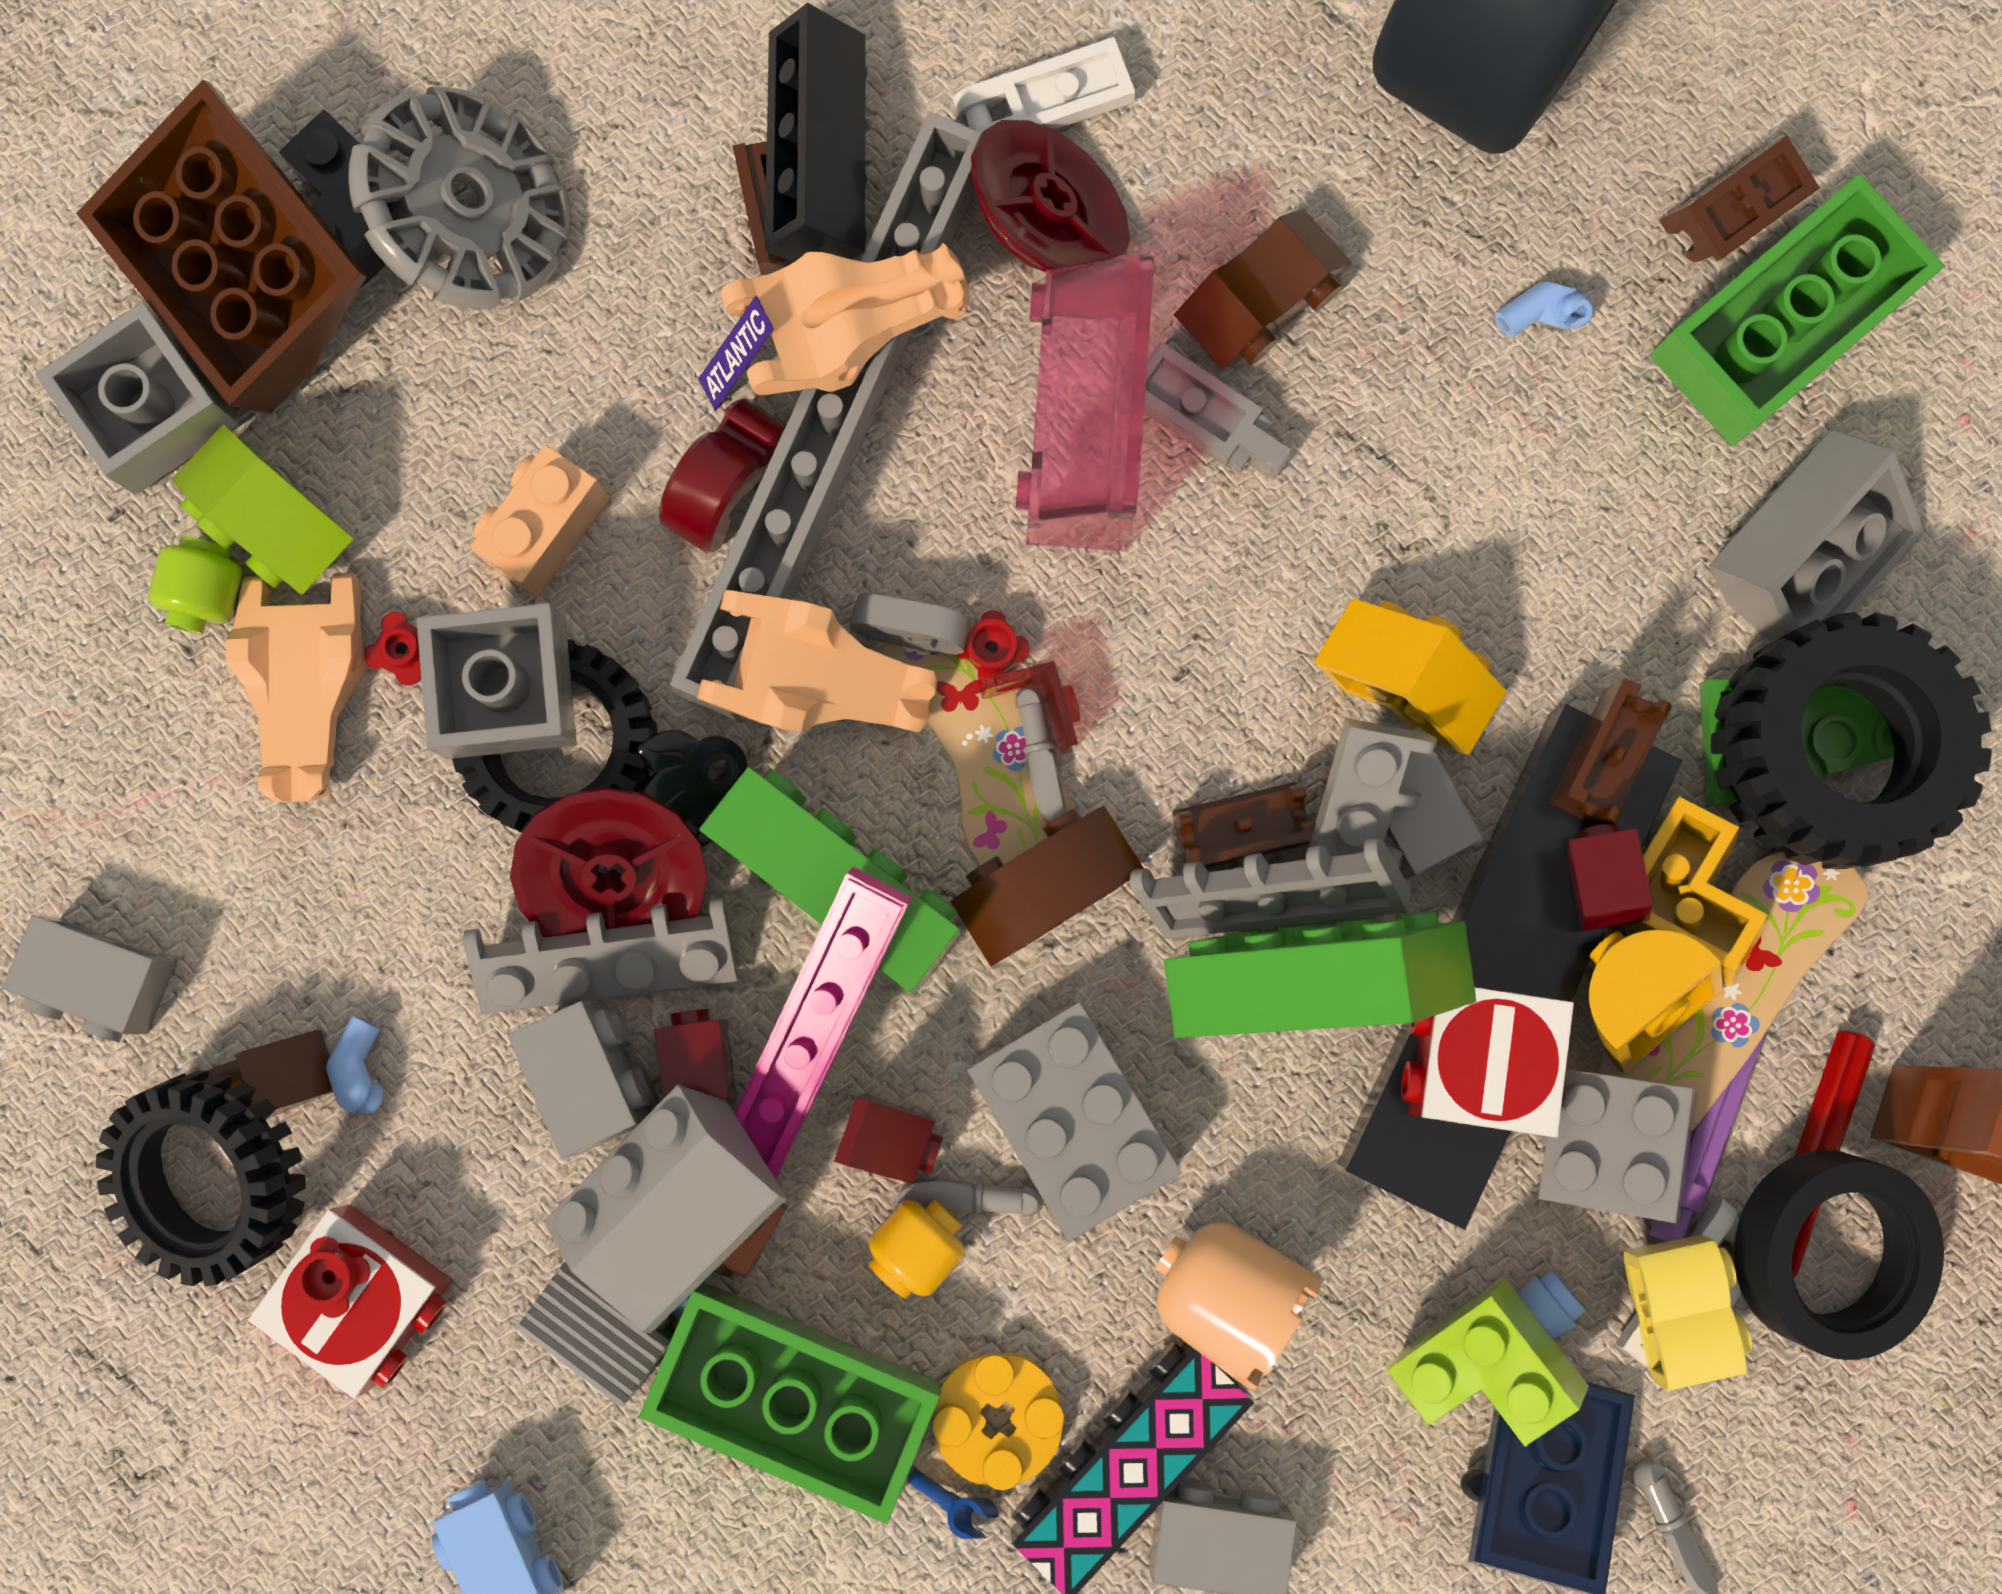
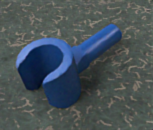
M917 1468L913 1470L907 1480L910 1485L941 1506L942 1510L948 1513L949 1528L955 1536L961 1539L986 1538L982 1532L976 1530L972 1525L971 1514L973 1509L976 1513L987 1518H997L999 1515L996 1505L987 1498H961L954 1492L946 1490Z

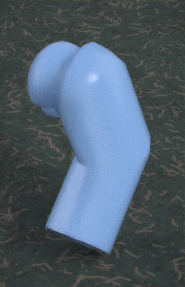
M1541 282L1496 311L1494 315L1500 330L1507 337L1513 338L1535 322L1563 329L1581 328L1591 320L1594 307L1591 299L1575 288L1551 282Z
M355 1016L350 1018L330 1055L326 1071L337 1104L346 1112L352 1113L356 1111L361 1115H369L380 1107L384 1093L383 1087L370 1079L364 1061L381 1029Z

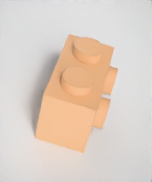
M544 444L536 457L529 455L519 464L511 479V486L513 488L499 507L492 506L481 516L473 532V536L476 539L469 547L489 566L537 599L610 500V497L597 479L546 444Z

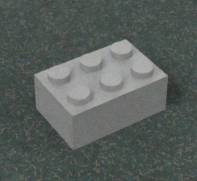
M1080 1002L1075 1003L967 1068V1072L1068 1242L1182 1174Z

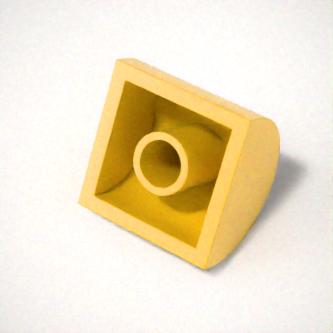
M1649 930L1635 933L1625 938L1620 931H1616L1599 943L1589 957L1596 964L1589 988L1592 1016L1605 1052L1623 1074L1627 1073L1723 992L1721 961L1702 943L1682 933L1668 930Z

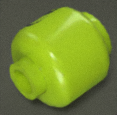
M181 536L179 545H168L160 550L148 590V600L156 609L167 613L165 625L186 632L204 634L206 624L220 625L231 620L243 580V570L237 562L231 559L233 553L231 549H225L220 544L207 540Z

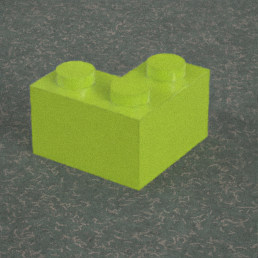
M224 424L171 479L186 495V498L179 505L197 520L196 524L225 549H228L234 542L242 546L252 555L245 564L275 589L282 581H285L299 594L303 595L354 540L335 520L293 486L268 461Z
M1502 1277L1405 1346L1387 1369V1372L1428 1426L1482 1390L1525 1447L1579 1411L1589 1388L1583 1377L1505 1277Z

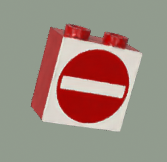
M1475 988L1477 1002L1410 1023V1033L1418 1035L1415 1062H1406L1401 1083V1098L1403 1101H1410L1408 1115L1558 1137L1573 1002Z
M351 1204L329 1209L249 1317L248 1321L355 1399L376 1385L385 1389L395 1379L409 1358L401 1350L416 1330L421 1334H425L440 1317L448 1304V1301L441 1297V1295L453 1279ZM325 1236L335 1238L338 1241L339 1249L351 1257L365 1258L371 1269L369 1279L365 1283L357 1285L349 1297L350 1306L348 1311L336 1318L324 1316L320 1307L312 1306L301 1297L294 1296L289 1288L290 1275L297 1271L300 1264L311 1255L310 1246L312 1242ZM325 1272L324 1279L327 1283L335 1281L334 1272Z

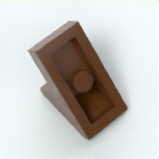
M314 1030L239 1052L235 1055L236 1060L208 1070L209 1077L220 1072L231 1075V1088L243 1082L254 1087L256 1090L249 1105L252 1106L267 1098L276 1108L268 1118L333 1093L326 1071L330 1054L321 1030Z

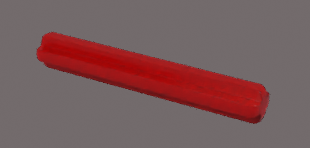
M1839 1031L1836 1034L1795 1156L1818 1150L1840 1151L1876 1047L1874 1040L1854 1031ZM1822 1204L1808 1216L1797 1236L1792 1256L1793 1278L1798 1275Z

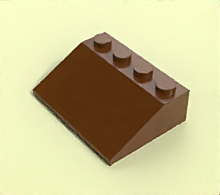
M202 80L76 213L229 406L272 413L313 372L367 277L213 85L205 80Z

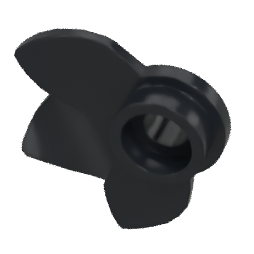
M678 729L661 731L646 739L638 746V752L645 764L654 771V774L639 793H644L678 812L700 840L701 847L707 845L713 840L699 829L747 769L744 752L735 742L726 737L709 736L698 740ZM718 760H725L726 768L718 778L710 779L708 775L710 766Z

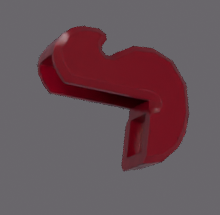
M747 398L731 403L726 408L725 415L718 428L714 432L704 433L696 439L683 454L671 474L659 506L660 523L706 554L721 548L731 522V511L762 480L787 424Z

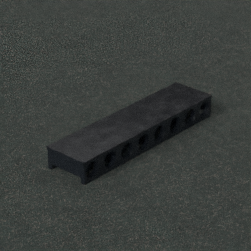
M1564 704L1561 709L1548 715L1451 922L1465 920L1475 988L1571 1002L1591 960L1589 958L1590 954L1598 945L1605 929L1599 928L1582 931L1567 860L1568 841L1579 838L1581 830L1594 825L1549 803L1591 715L1568 704ZM1653 745L1615 823L1619 826L1620 831L1637 828L1641 850L1683 761ZM1405 1023L1401 1026L1337 1164L1344 1167L1345 1171L1465 1230L1511 1131L1408 1115L1410 1101L1402 1100L1401 1083L1406 1062H1415L1418 1035L1411 1034L1410 1023Z

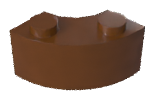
M1304 209L1278 217L1244 251L1228 263L1213 270L1174 313V316L1222 370L1243 358L1251 366L1274 347L1278 341L1275 334L1288 325L1308 306L1314 312H1317L1340 292L1343 285L1339 282L1338 278L1349 268L1352 261Z
M1105 806L1094 810L1082 818L1077 810L1073 808L1043 827L1048 838L1005 865L996 856L965 876L971 887L950 902L991 967L1129 882L1133 870L1144 869Z

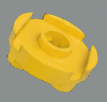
M990 1352L984 1355L981 1353L961 1361L949 1372L942 1382L940 1398L934 1412L933 1432L937 1439L940 1453L956 1473L975 1484L990 1486L995 1490H1007L1013 1488L1018 1483L1035 1477L1050 1463L1061 1442L1064 1414L1055 1383L1049 1374L1034 1360L1016 1352ZM1004 1402L1010 1404L1014 1408L1010 1415V1421L1015 1427L1007 1434L1001 1430H998L993 1435L987 1433L983 1429L987 1422L986 1417L981 1413L983 1407L989 1403L992 1407L998 1409Z

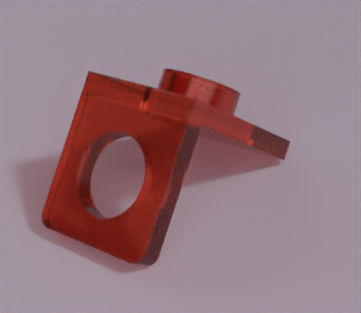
M1055 661L983 680L980 687L982 699L1017 691L1025 685L1036 686L1042 684L1062 755L1071 753L1078 745L1072 724L1080 721L1078 702L1070 684L1061 685Z

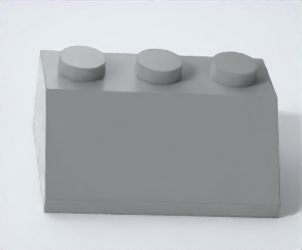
M1831 429L1817 446L1803 457L1799 466L1761 504L1753 517L1731 541L1721 548L1716 558L1709 564L1727 604L1770 642L1814 620L1823 621L1835 614L1854 612L1924 534L1923 525L1895 451Z
M677 1085L572 1191L544 1222L570 1271L640 1331L651 1334L787 1197L728 1102Z

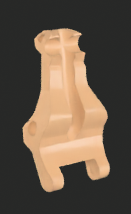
M943 243L937 250L931 253L921 254L917 250H913L904 256H894L871 263L851 260L823 252H806L796 262L783 269L758 277L734 280L724 286L720 292L725 311L730 316L743 315L754 297L757 296L774 328L771 336L780 360L761 361L752 365L747 370L752 391L757 395L813 388L833 392L848 387L855 382L865 363L893 337L941 316L949 319L964 316L971 298L969 286L958 258Z
M356 573L333 574L330 604L270 606L272 601L271 585L259 576H246L242 581L234 627L226 638V662L244 686L258 717L262 770L258 774L257 790L272 801L281 803L313 802L333 792L330 787L329 776L330 769L334 767L337 719L349 697L359 684L366 668L361 631L362 593Z
M724 590L720 609L730 612L733 616H745L751 618L734 686L724 685L719 680L708 681L702 679L697 696L698 700L755 722L801 733L818 724L843 719L888 725L917 733L927 725L930 716L929 703L937 689L935 671L905 664L864 647L839 624L832 609L803 601Z

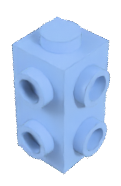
M481 1479L447 1497L451 1507L432 1522L436 1531L432 1536V1543L439 1563L446 1571L453 1570L463 1594H559L563 1592L562 1577L554 1559L549 1554L542 1556L532 1531L536 1529L533 1509L522 1492L515 1494L509 1479L491 1488H488L485 1479Z

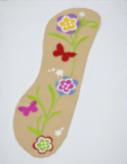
M884 642V655L908 665L935 671L937 689L929 703L930 716L928 724L952 759L959 781L962 827L968 846L980 866L996 856L1005 865L1048 838L1043 827L1050 822L1039 811L1031 789L1028 765L1029 753L1026 754L1024 751L1026 741L1019 708H1016L1015 700L1017 695L1005 673L1003 672V679L999 684L985 685L978 679V670L968 660L960 659L956 654H945ZM1059 774L1066 812L1075 808Z
M1785 851L1756 861L1742 874L1731 896L1768 914L1762 935L1732 986L1730 987L1722 983L1723 992L1627 1073L1623 1074L1605 1052L1597 1074L1696 1090L1692 1124L1693 1131L1749 1059L1804 975L1864 910L1869 898L1867 884L1854 868L1823 869L1822 862L1802 865L1795 880L1800 863L1786 859Z

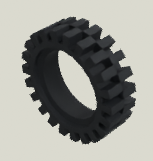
M567 639L571 684L581 686L594 693L602 701L610 716L613 730L612 750L606 766L598 777L581 791L609 787L638 792L651 777L648 774L649 767L638 752V746L646 739L658 733L657 723L651 717L650 710L652 707L634 678L613 658L607 657L593 646L588 644L580 646L572 639ZM500 754L452 759L455 771L462 774L466 781L461 785L469 797L478 801L480 804L478 807L488 816L501 822V824L521 833L535 813L561 798H545L523 791L509 777L502 764Z
M208 1070L195 1071L188 1075L183 1073L124 1101L126 1105L116 1109L109 1117V1120L114 1125L103 1129L99 1139L100 1143L109 1148L96 1154V1168L112 1172V1174L97 1181L99 1195L115 1194L117 1199L116 1203L104 1209L107 1218L111 1222L123 1216L129 1225L117 1234L125 1247L139 1239L143 1246L135 1258L143 1265L147 1266L161 1258L157 1272L158 1275L170 1280L181 1273V1284L195 1286L204 1281L205 1287L217 1285L224 1280H231L284 1246L282 1242L290 1238L295 1232L297 1225L292 1220L302 1215L305 1204L304 1201L292 1196L306 1189L304 1174L288 1173L290 1167L303 1161L299 1147L283 1151L279 1140L292 1134L286 1121H283L271 1128L266 1122V1119L276 1110L275 1106L267 1098L250 1106L249 1103L256 1090L254 1087L243 1082L231 1088V1075L220 1072L209 1077ZM182 1123L205 1131L222 1147L233 1164L240 1183L242 1204L240 1215L231 1230L216 1231L205 1228L195 1222L180 1207L171 1193L163 1173L161 1148L167 1131L173 1124Z

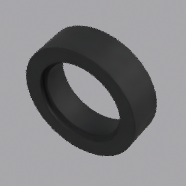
M1818 1150L1803 1153L1786 1160L1768 1173L1754 1189L1744 1206L1737 1226L1734 1242V1264L1741 1293L1752 1312L1765 1326L1778 1335L1823 1356L1841 1360H1859L1870 1358L1892 1349L1907 1338L1924 1319L1940 1285L1944 1264V1244L1941 1226L1933 1205L1922 1189L1908 1176L1890 1166L1852 1154L1834 1150ZM1859 1193L1872 1205L1882 1226L1884 1242L1879 1270L1866 1293L1851 1306L1834 1313H1814L1800 1297L1793 1278L1792 1256L1797 1236L1805 1220L1820 1204L1837 1195Z

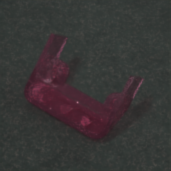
M1125 253L1046 270L1045 284L1032 283L1029 322L1042 323L1031 471L1018 470L1016 510H1028L1027 545L1122 552L1126 550L1136 514L1139 489L1154 255Z

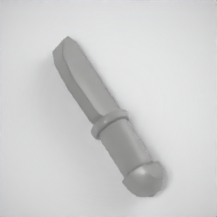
M1025 685L1018 691L1015 702L1016 708H1019L1026 741L1024 751L1026 754L1029 753L1028 765L1031 789L1039 811L1049 822H1052L1066 813L1055 754L1050 750L1055 747V743L1050 739L1043 704L1046 700L1043 693L1034 685Z
M943 1178L916 1180L913 1184L903 1187L895 1200L899 1204L903 1200L910 1199L927 1207L933 1199H936L949 1211L968 1212L974 1209L975 1214L987 1211L1022 1214V1217L1037 1214L1044 1204L1040 1193L1032 1186L1024 1185L1023 1188L984 1185L983 1182H977L975 1185L970 1182Z
M1649 1458L1639 1460L1633 1469L1635 1484L1637 1487H1641L1655 1516L1656 1528L1664 1533L1677 1567L1686 1583L1695 1594H1719V1587L1686 1522L1687 1515L1684 1511L1680 1510L1664 1477L1666 1471L1659 1463Z

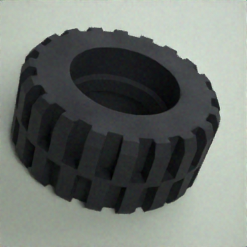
M1856 612L1835 614L1823 621L1814 620L1767 644L1753 654L1752 661L1738 668L1729 680L1730 687L1734 691L1719 699L1714 714L1716 719L1724 721L1725 725L1723 729L1711 734V753L1723 754L1725 768L1714 772L1719 789L1731 787L1737 802L1730 805L1729 809L1739 823L1753 820L1759 826L1753 836L1768 849L1785 846L1786 850L1784 853L1786 859L1802 865L1822 862L1823 869H1848L1857 866H1871L1916 855L1933 847L1935 838L1950 835L1963 822V815L1958 810L1975 806L1983 791L1982 784L1974 781L1975 775L1989 771L1992 751L1990 748L1981 747V735L1992 732L1989 713H1978L1973 696L1982 692L1973 675L1963 679L1955 668L1961 662V659L1947 645L1938 649L1930 646L1928 643L1932 635L1927 630L1914 623L1896 630L1898 624L1896 618L1879 613H1873L1863 619ZM1828 684L1837 685L1862 695L1878 709L1889 727L1894 747L1892 771L1881 793L1869 802L1860 803L1852 801L1835 793L1818 778L1806 758L1801 738L1803 713L1811 695L1821 686Z

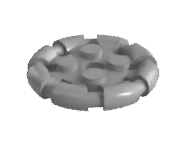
M429 87L426 94L415 96L413 92L407 91L380 105L368 117L361 128L362 135L364 136L363 142L353 146L348 171L349 193L354 212L363 214L369 231L364 235L384 264L408 285H412L414 281L434 291L433 299L449 305L472 309L496 308L502 299L509 298L516 303L532 295L552 277L558 268L560 261L557 253L559 248L567 246L571 218L569 198L565 184L558 183L551 167L554 165L555 160L540 138L526 123L514 113L508 117L491 107V99L477 93L451 87ZM432 120L436 126L441 127L444 135L434 137L428 121ZM480 130L496 138V142L480 135ZM397 150L408 156V158L402 164L388 156V151ZM515 175L529 176L534 189L526 190L522 193L521 186ZM461 182L468 185L478 198V208H467L460 204L452 193L451 183ZM400 200L398 205L400 219L393 220L386 203ZM525 226L531 229V234L534 236L535 241L521 233ZM431 247L451 256L446 269L427 258ZM496 255L502 272L493 275L488 260Z

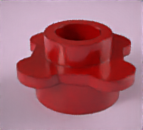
M990 610L985 612L981 616V621L971 628L964 652L956 655L960 659L968 660L978 670V679L981 683L992 686L1002 681L1003 672L1014 662H1023L1027 659L1030 646L1025 637L1015 635L1013 629L1006 623L1003 613ZM988 643H996L998 650L995 653L987 652L986 645Z
M400 612L389 613L381 621L383 630L375 644L367 646L364 651L365 662L374 670L384 668L395 674L397 681L402 685H415L421 680L417 627L409 624L404 614ZM405 643L407 645V652L402 655L398 654L397 646Z
M330 1236L321 1237L312 1242L310 1246L311 1255L300 1264L297 1271L290 1275L289 1288L294 1296L301 1297L312 1306L320 1307L324 1316L336 1318L348 1311L350 1306L349 1297L357 1285L363 1284L369 1279L371 1269L365 1258H353L339 1249L338 1241ZM326 1271L334 1272L335 1281L333 1283L325 1281L324 1274Z

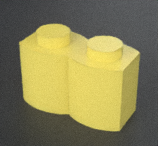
M1695 1235L1623 1251L1627 1280L1638 1314L1642 1345L1653 1382L1669 1391L1747 1374L1745 1354L1751 1353L1752 1341L1745 1320L1739 1313L1734 1314L1731 1308L1729 1288L1736 1286V1272L1732 1259L1725 1248H1718L1714 1239L1703 1235Z

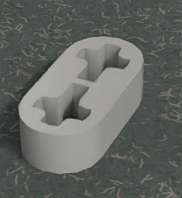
M864 593L857 596L849 626L855 633L876 641L945 654H961L965 649L971 619L959 611L939 605Z

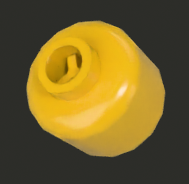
M933 1199L927 1207L914 1200H903L870 1236L868 1246L873 1258L868 1265L888 1287L902 1298L907 1299L911 1293L922 1297L930 1296L965 1257L964 1245L955 1235L963 1224L936 1199Z

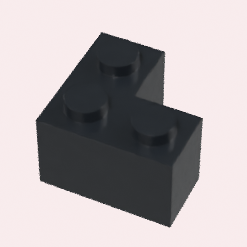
M323 109L279 153L301 181L319 197L310 205L311 208L366 274L367 277L360 287V291L386 265L375 253L364 236L369 231L363 214L354 212L350 198L348 183L349 161L353 146L360 143ZM400 200L386 203L393 220L400 219L398 214Z

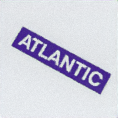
M757 296L754 297L698 378L715 411L774 330Z

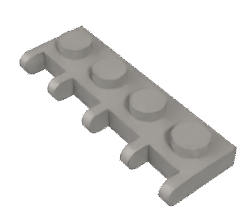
M1345 718L1309 847L1323 845L1329 855L1333 857L1364 851V843L1368 839L1382 838L1384 841L1394 807L1414 809L1417 808L1421 793L1419 791L1401 786L1411 751L1433 754L1437 738L1423 732ZM1387 846L1399 867L1403 853L1397 848ZM1384 915L1370 917H1376L1377 921H1383ZM1350 919L1316 923H1318L1319 927L1336 925V922Z
M1382 838L1366 840L1364 851L1349 855L1331 857L1325 846L1322 845L1309 847L1306 852V859H1299L1293 862L1268 865L1262 854H1252L1245 856L1244 867L1208 872L1203 863L1198 861L1186 863L1183 868V874L1174 877L1155 879L1147 868L1133 870L1130 876L1133 893L1165 939L1406 913L1409 910L1411 890Z
M724 897L710 898V916L674 921L669 919L666 904L653 905L651 908L653 923L613 929L605 928L601 912L587 914L588 932L544 938L541 937L537 921L523 922V940L484 945L478 928L464 930V949L481 1013L483 1015L737 981L738 966Z

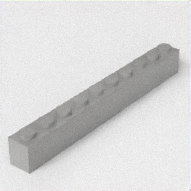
M928 111L861 262L871 263L894 256H904L913 250H917L921 254H927L937 250L942 243L950 248L976 190L973 183L971 155L981 132ZM913 329L893 337L865 363L852 385L833 392L817 388L801 391L670 681L669 686L679 697L738 722L740 715L697 699L702 679L708 681L719 680L724 685L734 686L751 618L745 616H733L730 612L720 609L724 590L793 599Z

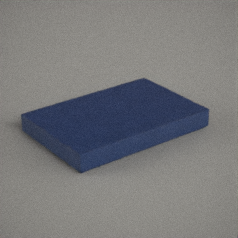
M1586 1382L1589 1388L1580 1410L1526 1447L1494 1407L1468 1562L1584 1594H1606L1635 1395Z

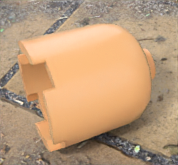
M1212 1222L1200 1227L1190 1237L1188 1242L1175 1236L1155 1267L1158 1272L1165 1276L1157 1293V1310L1162 1322L1176 1336L1253 1392L1261 1381L1262 1374H1268L1300 1325L1302 1319L1298 1317V1314L1307 1302L1308 1296L1314 1299L1324 1281L1310 1270L1248 1232L1227 1222Z

